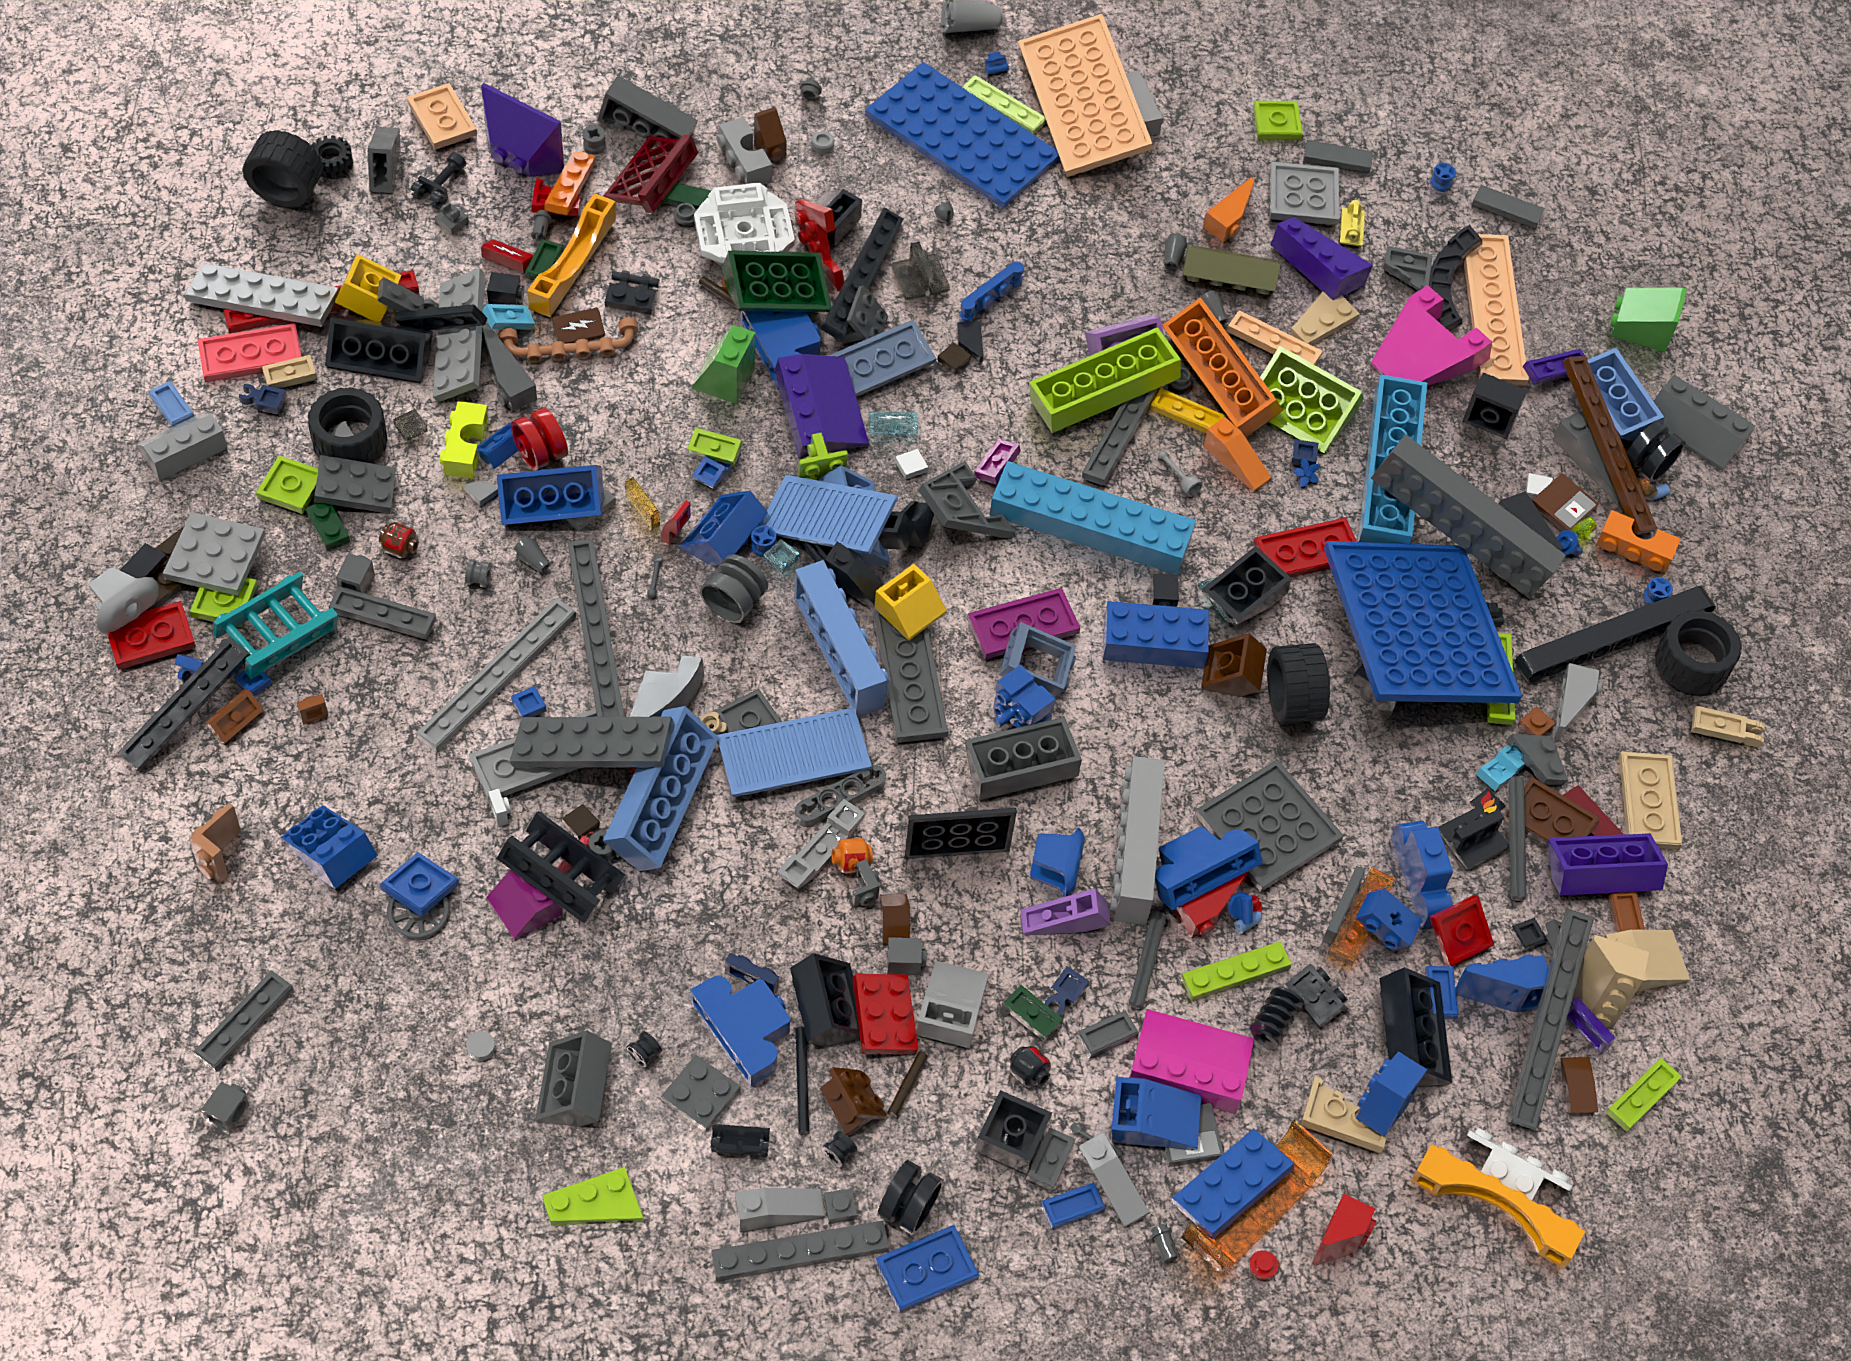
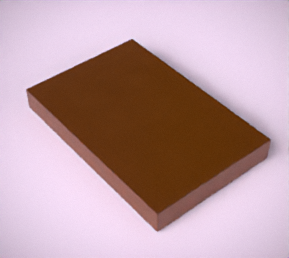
M1533 777L1530 778L1524 787L1525 833L1548 846V838L1589 836L1600 819ZM1509 811L1504 817V820L1509 822Z

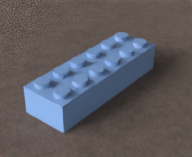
M824 560L795 570L794 599L851 708L855 707L858 718L884 708L885 697L888 696L886 685L889 683V678L884 668L881 669L878 664L876 651L867 644L865 630L857 625V618L853 608H848L843 589L837 587L833 570L831 568L828 569Z
M686 706L663 710L661 717H672L674 721L664 767L636 768L603 839L608 846L638 871L661 867L719 738Z

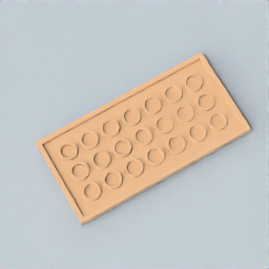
M1103 14L1018 41L1066 177L1153 149L1152 141Z

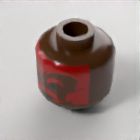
M398 522L385 525L379 535V544H381L382 550L398 558L404 559L410 553L414 554L419 545L415 530Z

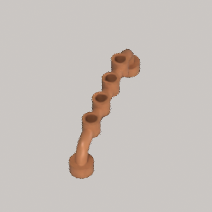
M627 317L621 319L618 323L619 332L623 335L621 339L613 340L610 337H603L599 341L591 342L586 339H579L575 343L568 344L556 341L551 345L545 346L532 343L527 345V347L519 348L515 346L518 343V335L515 329H501L498 332V337L513 356L527 357L529 363L535 364L542 361L543 355H552L554 361L565 360L566 353H576L578 359H587L591 355L590 351L599 350L600 355L603 357L613 356L615 354L614 349L624 348L629 345L639 329L637 320Z

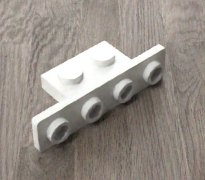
M1477 1127L1476 1131L1472 1129L1468 1131L1467 1136L1492 1149L1480 1172L1487 1176L1491 1175L1498 1178L1503 1185L1512 1190L1523 1192L1528 1199L1532 1200L1544 1178L1568 1191L1573 1187L1568 1182L1570 1177L1556 1169H1554L1553 1173L1542 1168L1544 1164L1542 1161L1528 1155L1527 1159L1516 1154L1518 1149L1503 1141L1499 1145L1491 1140L1493 1135Z

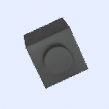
M348 553L336 576L337 586L366 593L375 575L372 560L363 555L356 556Z
M889 938L887 974L920 975L921 965H926L927 949H922V938Z

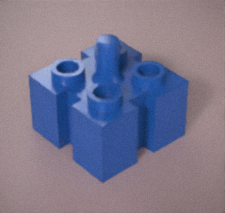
M1020 664L997 681L993 709L998 717L994 719V722L998 727H1002L1010 721L1012 723L1011 728L1015 729L1052 720L1050 712L1054 710L1056 699L1042 685L1038 686L1034 682V677Z

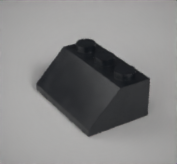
M813 953L790 967L792 984L795 988L798 1009L801 1013L807 1042L828 1047L859 1041L860 1034L852 979L853 973L850 963Z

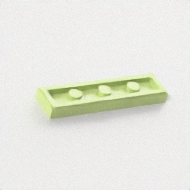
M975 75L962 87L1033 135L1046 124V118Z

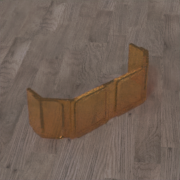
M1295 1119L1291 1122L1287 1133L1276 1145L1277 1149L1294 1162V1170L1214 1239H1211L1198 1226L1194 1227L1191 1223L1187 1225L1185 1232L1182 1234L1181 1238L1220 1274L1229 1267L1234 1266L1310 1189L1331 1163L1333 1153Z

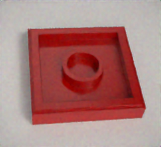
M1472 895L1429 916L1446 966H1454L1494 946L1482 904L1477 895Z

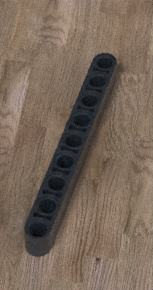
M1696 586L1526 650L1518 655L1514 662L1526 681L1533 683L1565 671L1569 663L1581 665L1663 634L1673 618H1676L1681 613H1686L1690 610L1713 612L1716 609V605L1702 586Z

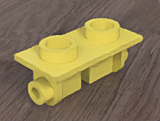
M1358 200L1351 201L1348 208H1342L1340 244L1363 246L1365 211H1362V205Z

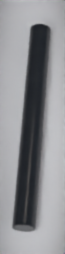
M804 1027L795 1028L798 1134L808 1135L810 1128L807 1038L804 1034Z

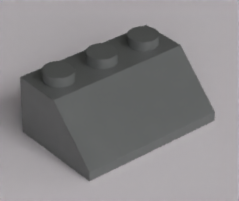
M588 1030L549 1042L535 1121L575 1127L599 1121L608 1063L610 1061L611 1042Z

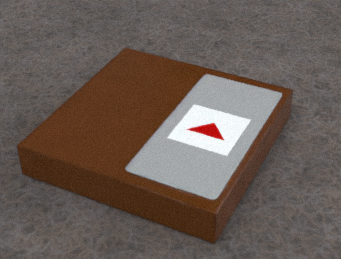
M1563 473L1532 499L1538 511L1561 531H1572L1599 505L1598 502Z

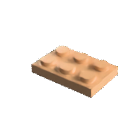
M450 83L407 97L408 105L434 150L477 136L475 125Z

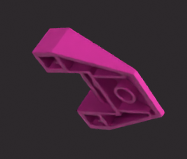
M1427 285L1409 297L1372 359L1371 366L1381 375L1427 382L1428 386L1472 372L1490 359L1492 341L1478 328H1474L1460 339H1457L1437 321L1442 314L1444 299Z

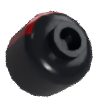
M1022 1046L1012 1054L1009 1061L1010 1072L1023 1086L1027 1088L1037 1085L1042 1086L1049 1080L1051 1062L1036 1047Z

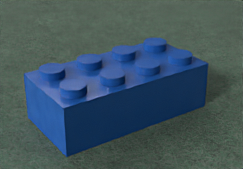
M1107 601L1104 615L1103 660L1204 669L1208 655L1209 610Z

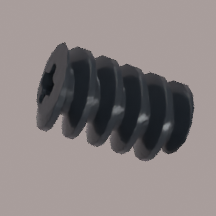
M1276 987L1272 989L1259 1014L1256 1015L1254 1022L1250 1025L1249 1031L1254 1040L1265 1048L1277 1049L1279 1047L1278 1042L1284 1039L1283 1033H1287L1289 1030L1288 1025L1294 1022L1293 1016H1297L1299 1013L1298 1008L1303 1007V999L1297 993L1287 988Z

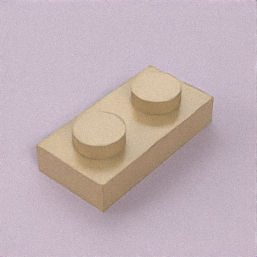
M310 355L262 366L267 386L283 388L317 379Z

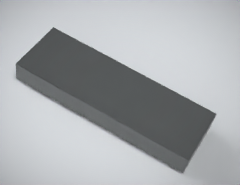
M1306 140L1303 162L1370 173L1373 151Z
M1480 185L1472 203L1473 206L1535 229L1545 209Z
M1356 866L1322 942L1329 945L1334 943L1362 882L1365 869Z

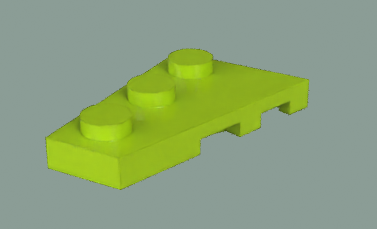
M625 1167L542 1195L551 1225L587 1224L588 1222L605 1221L606 1224L617 1223V1221L644 1222Z

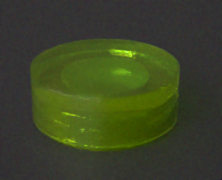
M1589 517L1577 523L1571 531L1577 534L1578 539H1581L1591 534L1597 528V524L1592 517Z

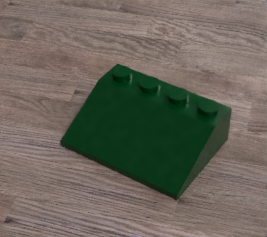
M728 250L722 272L725 287L739 311H830L831 303L820 253Z

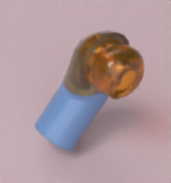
M1648 479L1638 481L1643 495L1648 501L1670 495V488L1667 484L1655 487L1650 484Z

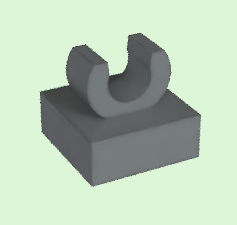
M449 202L442 206L441 212L435 216V223L451 235L469 223L468 216Z

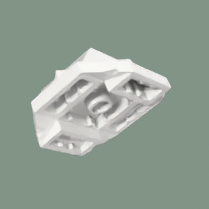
M761 183L715 187L694 214L701 256L712 259L721 267H723L728 250L787 252L795 246L787 204L776 195L768 192V189Z

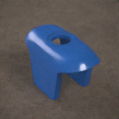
M1078 828L1072 835L1038 834L1029 877L1058 889L1061 892L1062 898L1072 895L1076 887L1085 844L1082 830Z

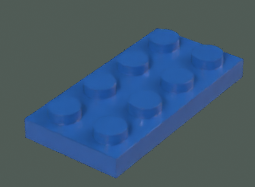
M1253 1128L1172 1197V1203L1211 1239H1214L1293 1171L1294 1162Z

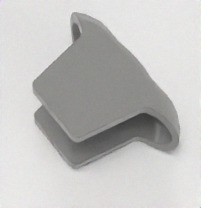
M110 568L89 583L91 591L100 600L96 604L98 610L97 627L102 634L116 631L136 619L155 603L159 594V585L153 578H134L116 568Z

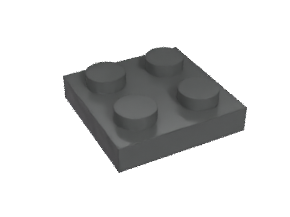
M695 1055L661 1095V1101L704 1132H707L740 1092L741 1086Z

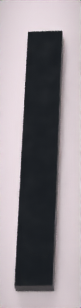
M885 207L882 209L820 328L822 331L839 341L843 339L850 326L847 318L858 287L864 285L868 290L904 220L902 217Z

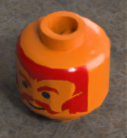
M862 838L840 839L836 848L832 849V863L837 865L841 873H856V863L866 859L869 866L872 864V847Z

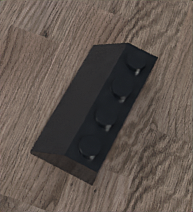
M337 315L330 318L325 366L421 382L430 357L433 331Z
M1405 967L1379 978L1388 1059L1392 1060L1399 1051L1426 1068L1427 1071L1419 1086L1452 1084L1440 982ZM1430 987H1433L1436 1014L1432 1013L1433 1003L1431 999Z

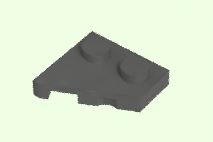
M1387 246L1383 269L1419 291L1425 286H1429L1433 255Z
M1512 734L1507 739L1510 746L1516 744L1524 754L1521 758L1522 761L1533 771L1535 777L1545 785L1563 786L1568 781L1552 736Z

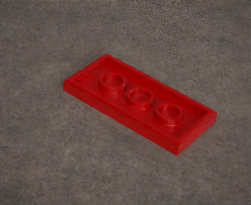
M1345 517L1254 537L1253 543L1254 546H1257L1285 573L1290 577L1330 569L1324 551L1327 541L1357 542Z

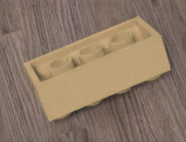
M1594 935L1585 951L1572 999L1574 1000L1578 997L1605 1027L1613 1028L1644 981L1649 952Z

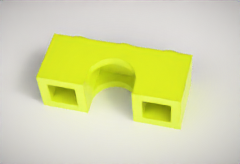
M458 401L456 410L451 411V429L447 430L445 434L446 449L441 450L440 465H443L445 475L475 478L479 461L478 446L466 441L473 438L484 439L489 421L487 405Z

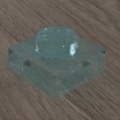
M781 539L764 553V561L781 574L799 560V553Z

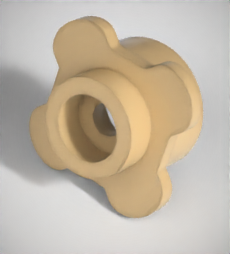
M717 712L706 714L700 719L707 727L714 725L711 730L716 735L727 730L726 723L720 721Z

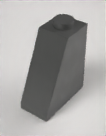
M377 126L367 148L369 192L393 193L401 150L400 128Z

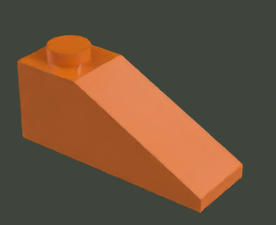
M1252 177L1206 212L1203 228L1224 243L1230 237L1234 238L1239 233L1255 179Z
M1226 417L1207 429L1203 447L1250 490L1255 492L1271 481V475L1243 433Z

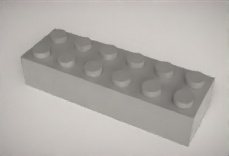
M1133 756L1131 766L1126 765L1121 787L1123 797L1119 809V817L1121 819L1117 830V840L1119 841L1114 861L1116 863V871H1114L1112 882L1114 893L1112 894L1110 910L1115 911L1114 921L1138 925L1147 924L1154 895L1165 760Z

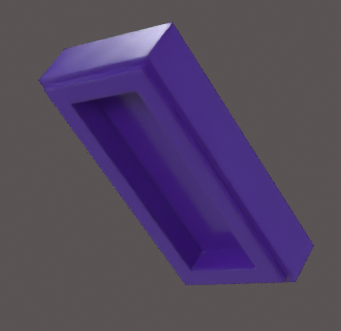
M1578 997L1571 1001L1567 1018L1593 1047L1603 1054L1610 1048L1615 1040V1036Z

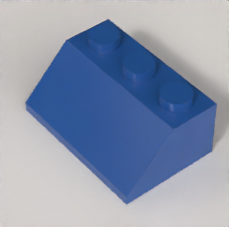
M751 490L720 495L679 547L711 566L720 565L728 555L735 554L739 548L749 541L748 537L756 527L762 525V519L768 512Z

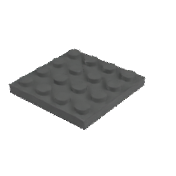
M1278 759L1200 806L1195 811V816L1219 840L1229 831L1243 830L1259 842L1263 864L1249 870L1247 877L1260 892L1341 842L1344 837Z

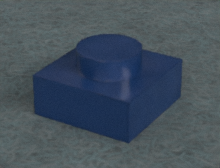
M1295 439L1291 464L1301 465L1302 458L1308 461L1309 466L1316 464L1319 443Z

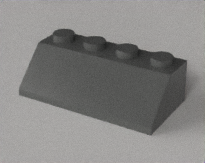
M1675 374L1654 400V403L1664 416L1663 424L1669 428L1668 436L1677 434L1686 441L1685 448L1721 471L1728 466L1746 445L1755 428L1754 424Z
M1065 717L965 740L970 776L979 800L1079 776L1082 759Z

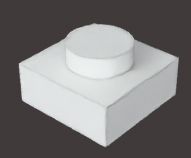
M499 789L489 791L490 806L497 826L500 827L508 824L507 814L511 813V808L507 797L502 798Z

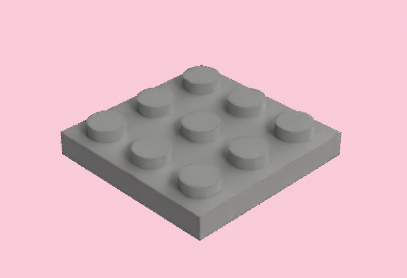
M1271 162L1270 219L1288 220L1295 217L1302 222L1338 225L1339 168Z
M191 512L164 569V579L239 596L266 535L265 530Z

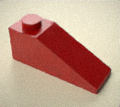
M1249 871L1175 909L1174 913L1191 938L1199 934L1204 936L1215 928V925L1228 908L1231 898L1245 884Z

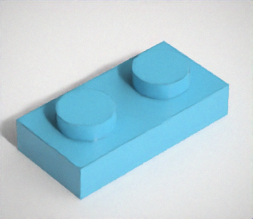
M486 304L482 310L487 317L491 329L513 328L516 330H531L535 325L526 305Z

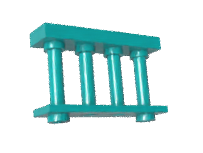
M301 572L293 576H286L276 586L233 611L219 615L213 622V636L216 639L227 633L250 653V656L245 658V673L250 679H253L337 628L338 614L331 607L325 612H320L301 591L303 585V574ZM292 595L312 619L303 625L298 624L279 602ZM271 608L290 632L282 637H277L258 614ZM249 620L269 644L261 650H255L236 627Z

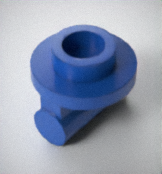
M1000 51L987 54L988 58L984 60L987 75L1009 71L1006 55H1001Z
M1564 530L1557 536V540L1563 547L1561 552L1565 555L1573 554L1576 557L1583 553L1575 532Z
M1244 892L1236 893L1229 902V914L1236 919H1241L1245 924L1253 923L1252 896Z

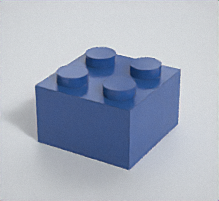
M1399 1051L1392 1060L1386 1058L1378 1071L1381 1074L1374 1073L1367 1085L1369 1093L1365 1092L1357 1104L1361 1109L1356 1119L1385 1137L1408 1107L1427 1069Z

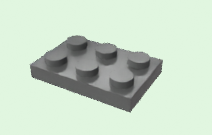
M320 455L314 502L390 514L396 467Z

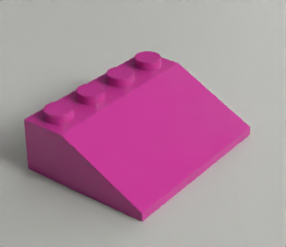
M1147 1009L1129 1078L1147 1079L1201 1095V1104L1211 1103L1212 1108L1236 1114L1242 1100L1254 1038Z

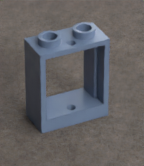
M1020 622L1010 634L999 676L1004 677L1019 666L1024 645H1029L1059 658L1053 681L1027 670L1034 677V682L1038 686L1042 685L1056 698L1061 692H1065L1069 686L1070 678L1068 673L1076 661V656H1074L1076 645Z

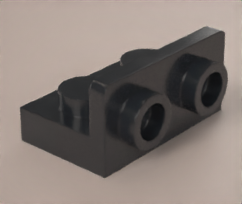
M1310 963L1285 984L1291 991H1294L1303 999V1007L1315 1022L1322 1027L1341 1011L1345 1013L1349 1010L1344 1004L1348 999L1338 987L1334 990L1327 983L1331 978L1321 966L1316 969Z

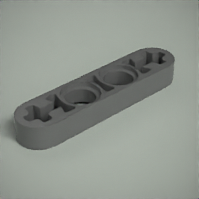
M872 765V769L856 772L800 801L795 807V821L802 827L813 826L827 819L843 799L853 805L880 791L886 783L885 770L881 766ZM870 775H873L875 778L879 776V781L869 780ZM849 785H854L859 789V792L850 795L844 789ZM826 797H832L837 803L834 806L828 807L822 803V800ZM802 811L811 812V816L802 815Z

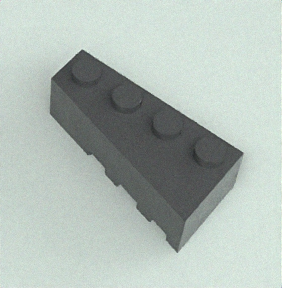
M617 75L606 91L597 121L605 123L606 120L615 123L614 127L621 130L625 127L634 130L635 135L642 138L653 136L678 140L684 134L692 136L698 122L690 114L684 113L670 103L661 100L649 91H645Z

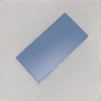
M171 381L148 391L149 397L171 427L194 417V413Z

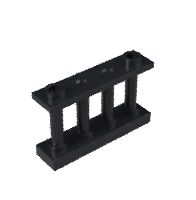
M538 811L526 829L529 835L523 841H519L514 836L509 837L496 859L585 924L601 901L597 896L603 889L613 895L625 874ZM537 841L551 850L544 858L530 849ZM559 857L573 866L566 874L552 865ZM581 873L595 882L588 890L574 881Z

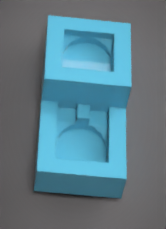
M1516 744L1512 746L1507 745L1497 753L1494 759L1483 765L1476 775L1494 791H1497L1510 780V777L1516 776L1526 767V764L1521 759L1524 754Z

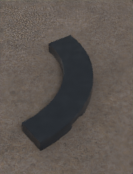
M1470 224L1448 240L1447 245L1437 254L1430 272L1429 287L1444 299L1442 314L1437 321L1449 332L1463 324V319L1458 314L1451 297L1454 275L1462 261L1473 250L1483 244L1482 238Z

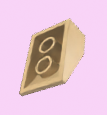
M1627 930L1604 936V938L1649 952L1644 981L1637 991L1688 982L1690 980L1673 930Z

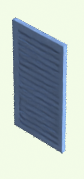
M785 475L767 509L768 513L762 519L763 523L761 526L771 527L775 531L776 536L833 547L838 541L851 551L870 555L898 497L897 495Z
M855 707L717 735L732 798L872 769Z

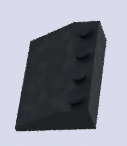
M1002 808L907 815L902 818L900 830L904 859L1008 852L1011 847L1017 809Z

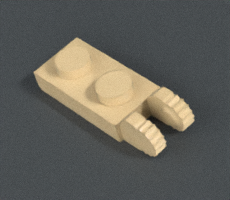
M1696 706L1693 710L1691 729L1693 733L1738 743L1743 742L1746 746L1760 747L1764 743V738L1756 735L1763 733L1765 730V725L1760 721L1757 722L1756 720L1747 719L1745 716Z

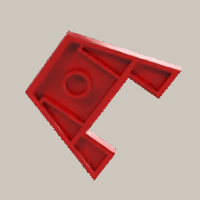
M805 199L795 202L796 212H794V216L799 224V240L810 253H820L823 271L837 292H839L845 282L843 270L831 259L827 236L828 232L835 230L833 211L830 208Z

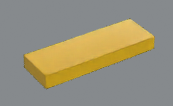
M1162 388L1159 389L1150 406V410L1204 433H1207L1209 427L1226 417L1222 413Z

